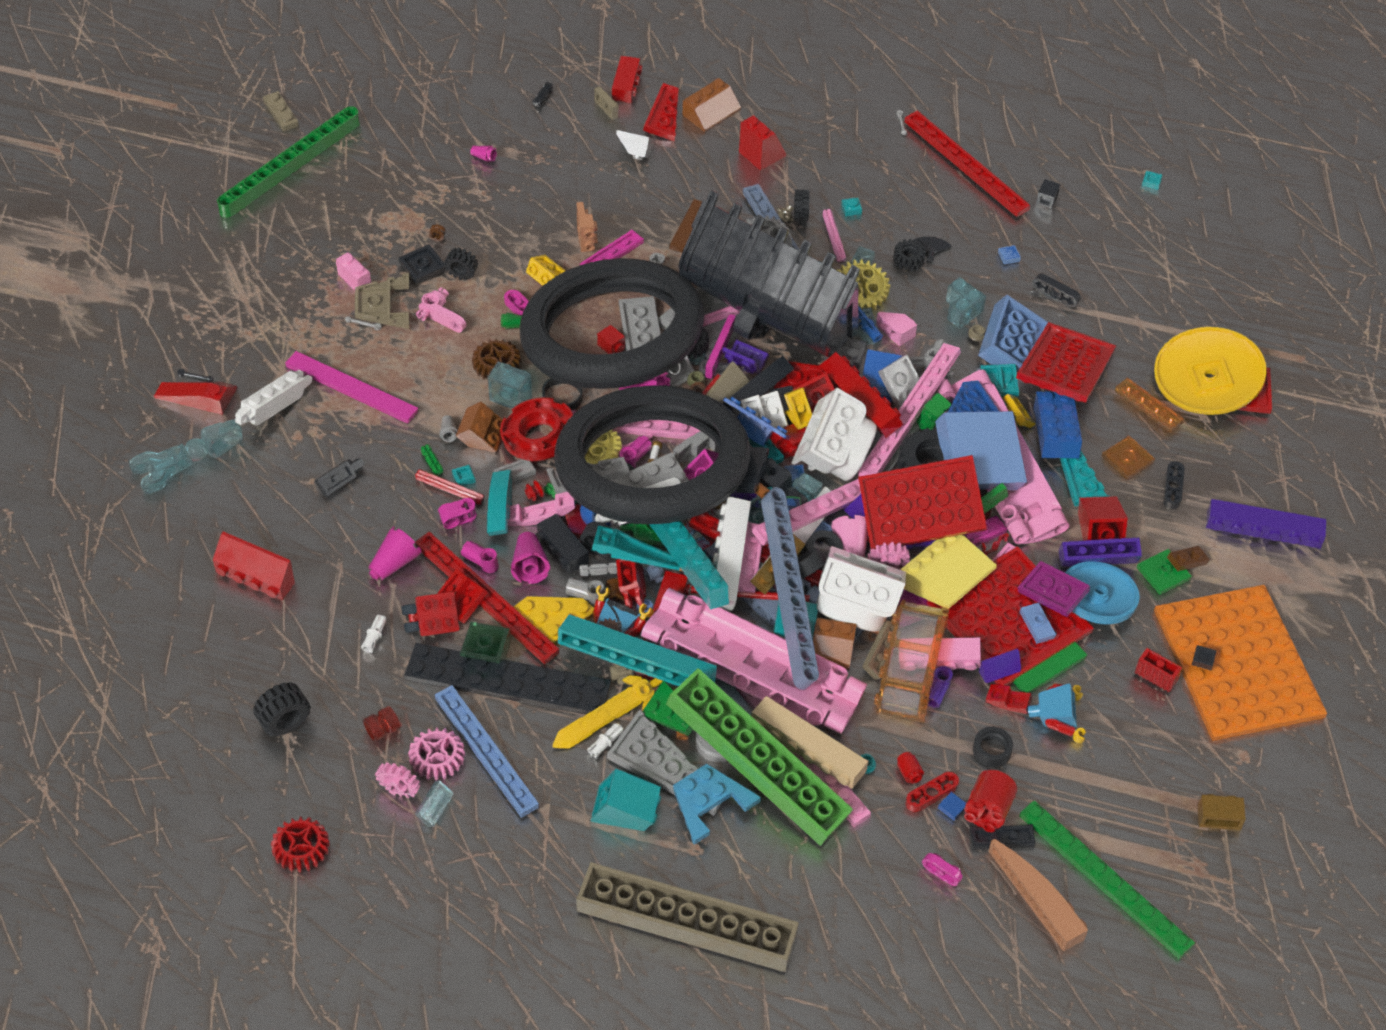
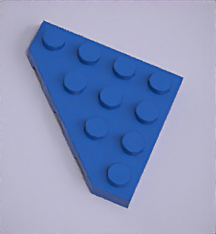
M978 380L963 382L948 412H1000Z

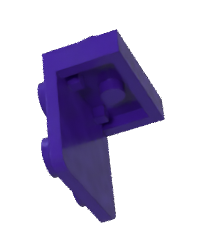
M738 340L735 341L731 350L725 347L722 349L724 357L728 360L729 364L735 362L737 366L743 367L750 374H754V372L760 374L769 357L768 353Z

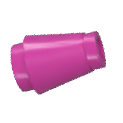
M473 145L470 152L472 156L486 162L496 159L497 150L493 146Z

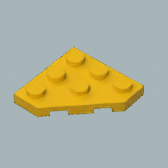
M527 596L513 606L555 645L558 644V629L569 614L588 621L593 617L594 610L583 598Z

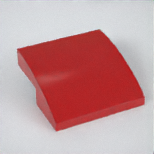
M455 569L437 594L454 592L458 620L465 624L488 592L458 569Z

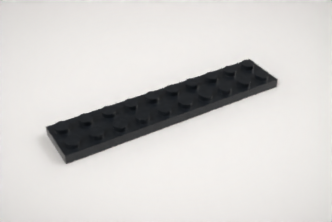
M415 643L404 675L405 680L444 688L452 685L455 690L584 715L606 703L611 686V680L420 643Z

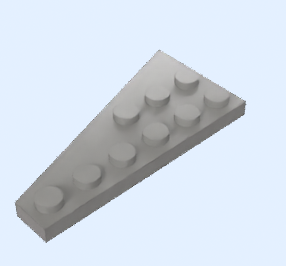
M641 710L637 712L607 753V759L674 794L673 785L698 770L666 736H663L657 730V726L652 721L650 722ZM722 803L717 805L707 813L714 816L719 807L722 805Z

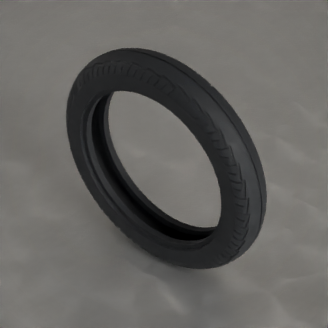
M631 258L599 260L569 269L548 281L535 292L527 303L521 317L520 340L525 354L533 365L554 380L576 387L592 389L625 387L657 377L680 363L691 352L701 335L704 324V308L695 287L688 279L672 268L647 260ZM629 291L648 294L662 300L675 312L670 325L658 337L640 347L619 353L587 354L573 351L560 345L549 335L552 324L567 308L583 299L609 292Z
M661 385L637 386L601 396L575 412L566 422L558 436L554 461L563 487L579 504L588 510L621 522L664 524L701 515L720 505L730 497L741 484L748 470L750 444L747 433L739 419L719 401L702 393L680 387ZM645 420H667L692 426L709 436L720 450L715 462L699 476L677 485L660 488H638L615 483L594 471L585 459L590 446L603 434L624 424Z

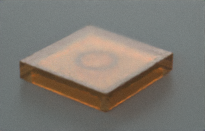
M1130 436L1104 451L1101 456L1126 480L1152 465L1155 461V458Z

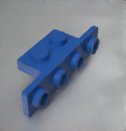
M731 397V399L724 398L723 401L741 411L737 418L743 425L748 438L764 447L772 432L787 440L790 439V436L786 434V429L779 425L777 428L772 426L771 420L764 416L759 418L755 415V410L748 406L746 409L740 406L741 402L734 397Z

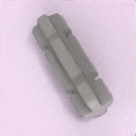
M610 562L609 565H606V563L590 564L591 566H588V564L580 565L581 576H589L588 574H591V576L605 575L607 572H610V574L617 573L616 562Z

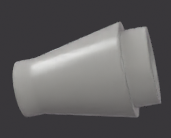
M446 415L442 418L439 435L443 441L453 442L457 438V428L453 418Z

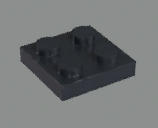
M430 244L398 257L399 263L409 273L415 284L446 271L444 262Z

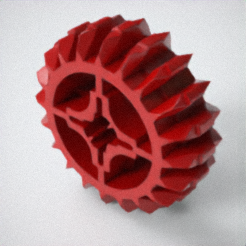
M300 816L298 821L292 818L289 824L284 821V828L277 827V833L273 834V841H271L272 854L278 864L281 863L284 869L289 867V870L293 872L297 868L298 872L301 873L302 868L310 871V866L317 867L318 861L324 862V855H328L329 835L325 831V827L320 825L317 820L312 822V819L308 817L304 821L303 817ZM313 837L317 839L315 847L311 844ZM286 842L290 844L288 852L284 850Z

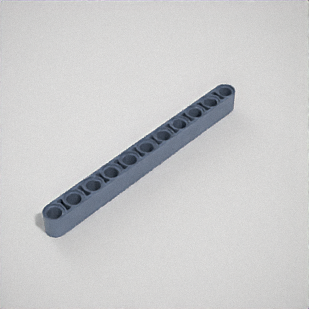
M774 487L762 498L761 505L794 685L798 689L806 690L818 680L819 672L787 499L782 489Z

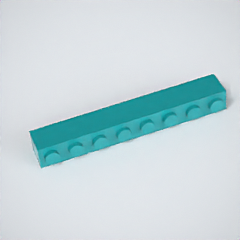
M677 521L664 524H649L709 609L712 610L728 605V584L683 523Z
M570 614L558 629V644L676 686H680L697 668L713 682L716 679V665Z

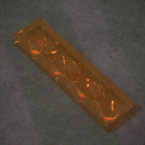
M1128 377L1116 386L1115 392L1168 432L1172 433L1183 424L1184 419Z

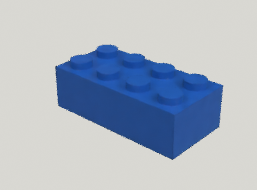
M1036 392L1034 414L1041 457L1079 458L1082 438L1075 400L1065 395H1059L1056 392Z

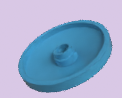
M1082 562L1070 567L1065 572L1090 585V591L1072 611L1079 617L1098 624H1117L1129 619L1135 613L1140 598L1139 590L1133 579L1121 569L1102 562Z

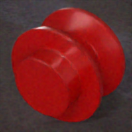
M534 480L532 486L526 484L524 491L528 499L536 501V496L544 497V488L540 482Z

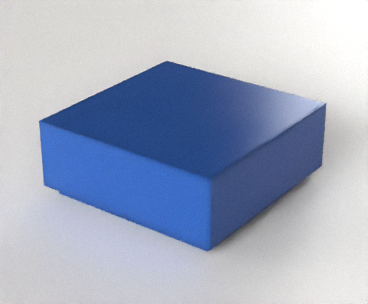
M950 792L938 805V809L955 821L964 811L966 802Z

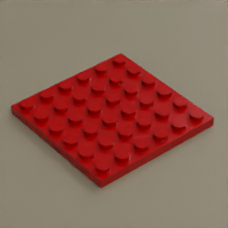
M1018 546L995 559L993 562L997 568L949 609L927 600V605L955 638H980L981 663L983 660L1015 649L1019 650L1021 671L994 681L997 685L1008 686L1013 683L1016 678L1072 643L1088 636L1094 629L1087 620L1073 612L1066 617L1040 604L1056 636L1054 639L1036 644L1020 614V609L1038 602L1018 592V586L1036 566Z

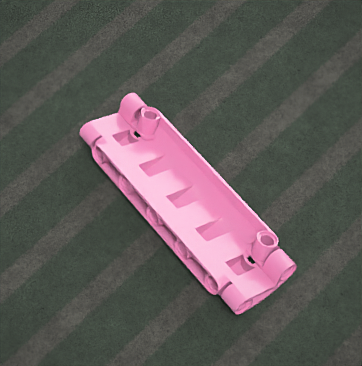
M978 370L953 385L947 379H943L935 391L936 394L940 393L952 404L963 382L978 380L1000 412L1008 411L985 370ZM1016 425L1027 483L1018 490H1007L1008 497L995 507L1016 544H1029L1050 539L1065 532L1069 528V523Z
M671 588L666 590L659 609L645 624L641 633L642 637L656 644L659 643L664 648L716 665V678L761 700L767 696L809 724H824L825 727L839 734L843 733L867 687V683L852 676L847 679L848 672L845 668L815 654L819 678L806 690L798 689L794 685L786 639L720 607L710 610L700 597L689 595L684 600L685 595ZM682 619L688 621L689 623L687 624L682 622ZM826 689L832 691L833 694L826 692Z

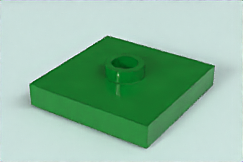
M1169 549L1138 563L1136 567L1159 595L1191 580L1192 577L1187 570L1177 571L1167 558L1171 552Z

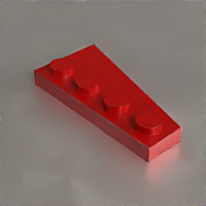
M666 83L662 84L645 122L643 131L675 141L679 88Z

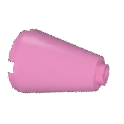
M855 515V519H848V516H842L833 520L831 529L841 540L843 550L865 558L868 540L865 517Z

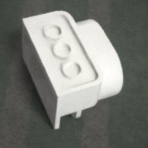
M839 388L834 389L821 398L814 409L792 464L795 465L803 461L808 464L810 471L817 469L825 474L831 473L844 481L853 478L864 463L877 430L876 424L864 417L866 414L865 405Z
M831 546L820 578V593L816 601L817 609L820 613L831 619L854 623L857 628L867 631H880L886 618L892 616L897 608L905 586L906 572Z

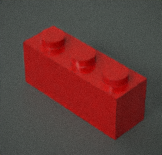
M620 57L612 86L613 101L631 103L633 97H636V86H639V75H642L643 65H640V58Z

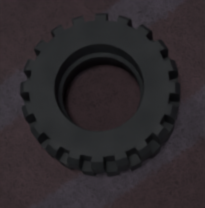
M927 428L923 429L922 432H914L913 435L905 439V442L900 447L897 469L922 465L919 461L924 459L944 461L937 428H933V430Z

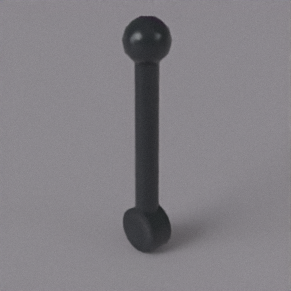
M184 369L177 371L180 377L185 375L206 380L207 382H213L214 380L212 376L206 377L185 372Z

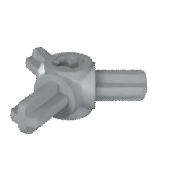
M943 339L937 340L934 347L929 349L927 353H923V356L909 357L913 366H924L927 369L943 343L946 344ZM951 368L945 376L948 380L952 379L955 374Z

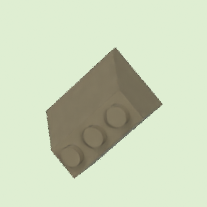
M731 362L706 395L723 403L725 402L723 401L725 397L730 398L750 381L736 363Z

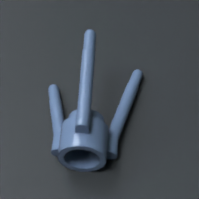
M648 565L643 568L649 582L655 580L657 584L663 580L664 576L661 577V574H663L662 567Z

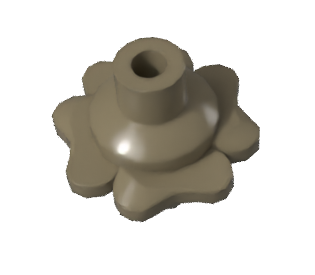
M788 204L786 208L777 207L778 216L781 221H794L791 213L794 208Z

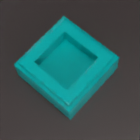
M1146 171L1142 186L1158 190L1163 175Z
M470 465L452 469V475L456 484L465 486L476 483Z

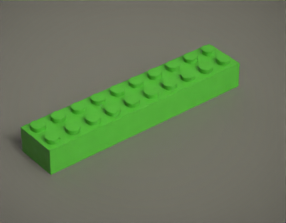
M699 668L670 694L666 705L820 846L853 811V808Z

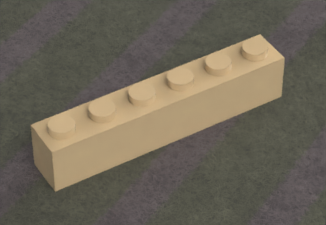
M766 696L752 711L751 716L780 743L785 745L788 750L796 752L808 763H813L825 774H830L842 785H847L853 789L866 773L868 765L866 759Z

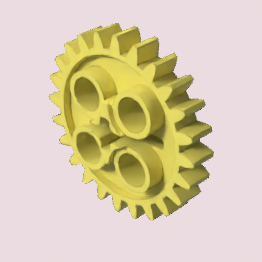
M862 259L860 263L853 260L852 265L860 268L859 276L856 279L858 282V306L862 310L866 308L868 312L870 307L876 310L877 305L882 306V303L886 302L889 295L890 284H888L889 278H886L887 273H881L882 267L877 269L876 263L871 266L869 260L866 264L863 263ZM847 262L846 267L841 265L840 270L837 269V271L847 275L852 265Z
M610 430L599 437L588 449L585 455L586 461L590 464H598L600 460L619 458L618 455H620L622 444L617 431L613 432V430Z

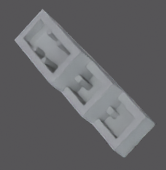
M700 431L675 447L673 455L680 464L691 454L697 457L704 449L710 448L716 451L718 447L709 436Z

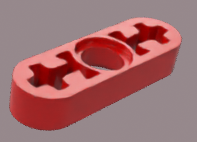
M945 772L912 790L906 797L905 804L907 809L912 812H919L948 796L950 792H955L958 788L959 777L953 772ZM946 780L948 782L953 781V785H951L950 783L945 784ZM934 788L938 791V794L931 796L926 790ZM912 799H914L915 801L919 800V804H917L916 802L912 803Z

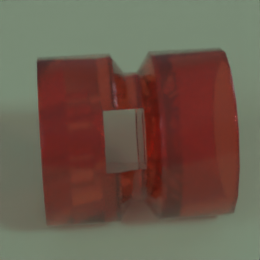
M389 705L380 709L378 716L371 714L362 720L369 737L375 743L385 738L386 732L390 734L401 729L400 721Z

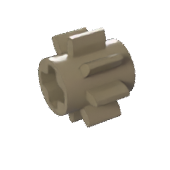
M617 664L611 665L612 681L617 680L618 685L626 684L622 679L629 675L632 676V670Z

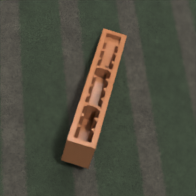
M993 839L989 847L990 854L1063 952L1084 941L1088 932L1087 925L1083 919L1077 916L1072 904L1067 902L1058 890L1030 863L1007 846Z

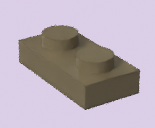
M600 86L595 88L594 101L612 120L618 118V103L613 101L609 94Z

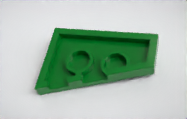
M662 681L642 712L646 718L689 736L693 729L666 705L673 690L665 681Z

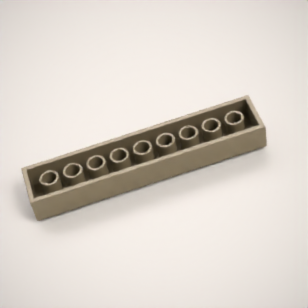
M590 862L576 899L578 912L782 972H786L799 922L592 862Z

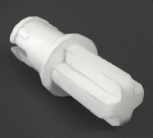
M376 615L371 628L367 630V636L361 646V649H364L363 651L373 653L378 639L382 637L381 632L386 623L385 616Z
M616 723L604 734H600L597 741L587 749L590 755L597 758L607 747L612 746V742L623 733L624 729L620 724Z

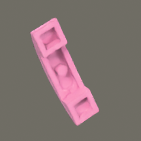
M568 492L556 494L555 500L524 508H521L520 504L510 506L508 526L537 525L554 514L562 517L575 508V499Z

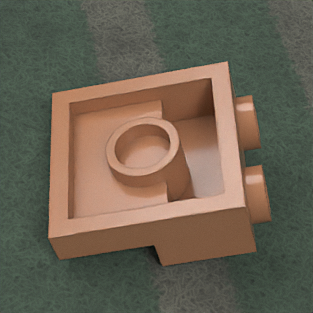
M577 202V231L581 252L595 251V244L598 243L597 233H595V231H598L597 221H593V215L588 214V209H584L583 202Z

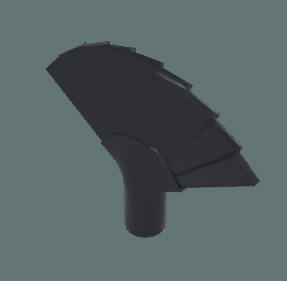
M930 236L918 237L911 241L917 240V244L922 243L927 253V261L929 262L934 260L935 253L952 247L945 240Z

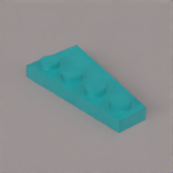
M1080 451L1079 458H1060L1074 506H1079V498L1110 497L1106 495L1102 483L1096 479L1094 470L1086 463L1087 459L1082 451Z

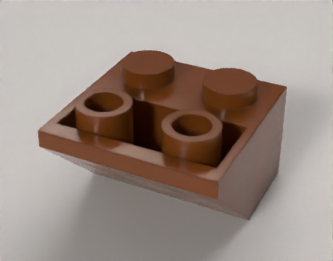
M480 401L466 409L456 437L468 447L496 452L502 439L500 427L503 419Z

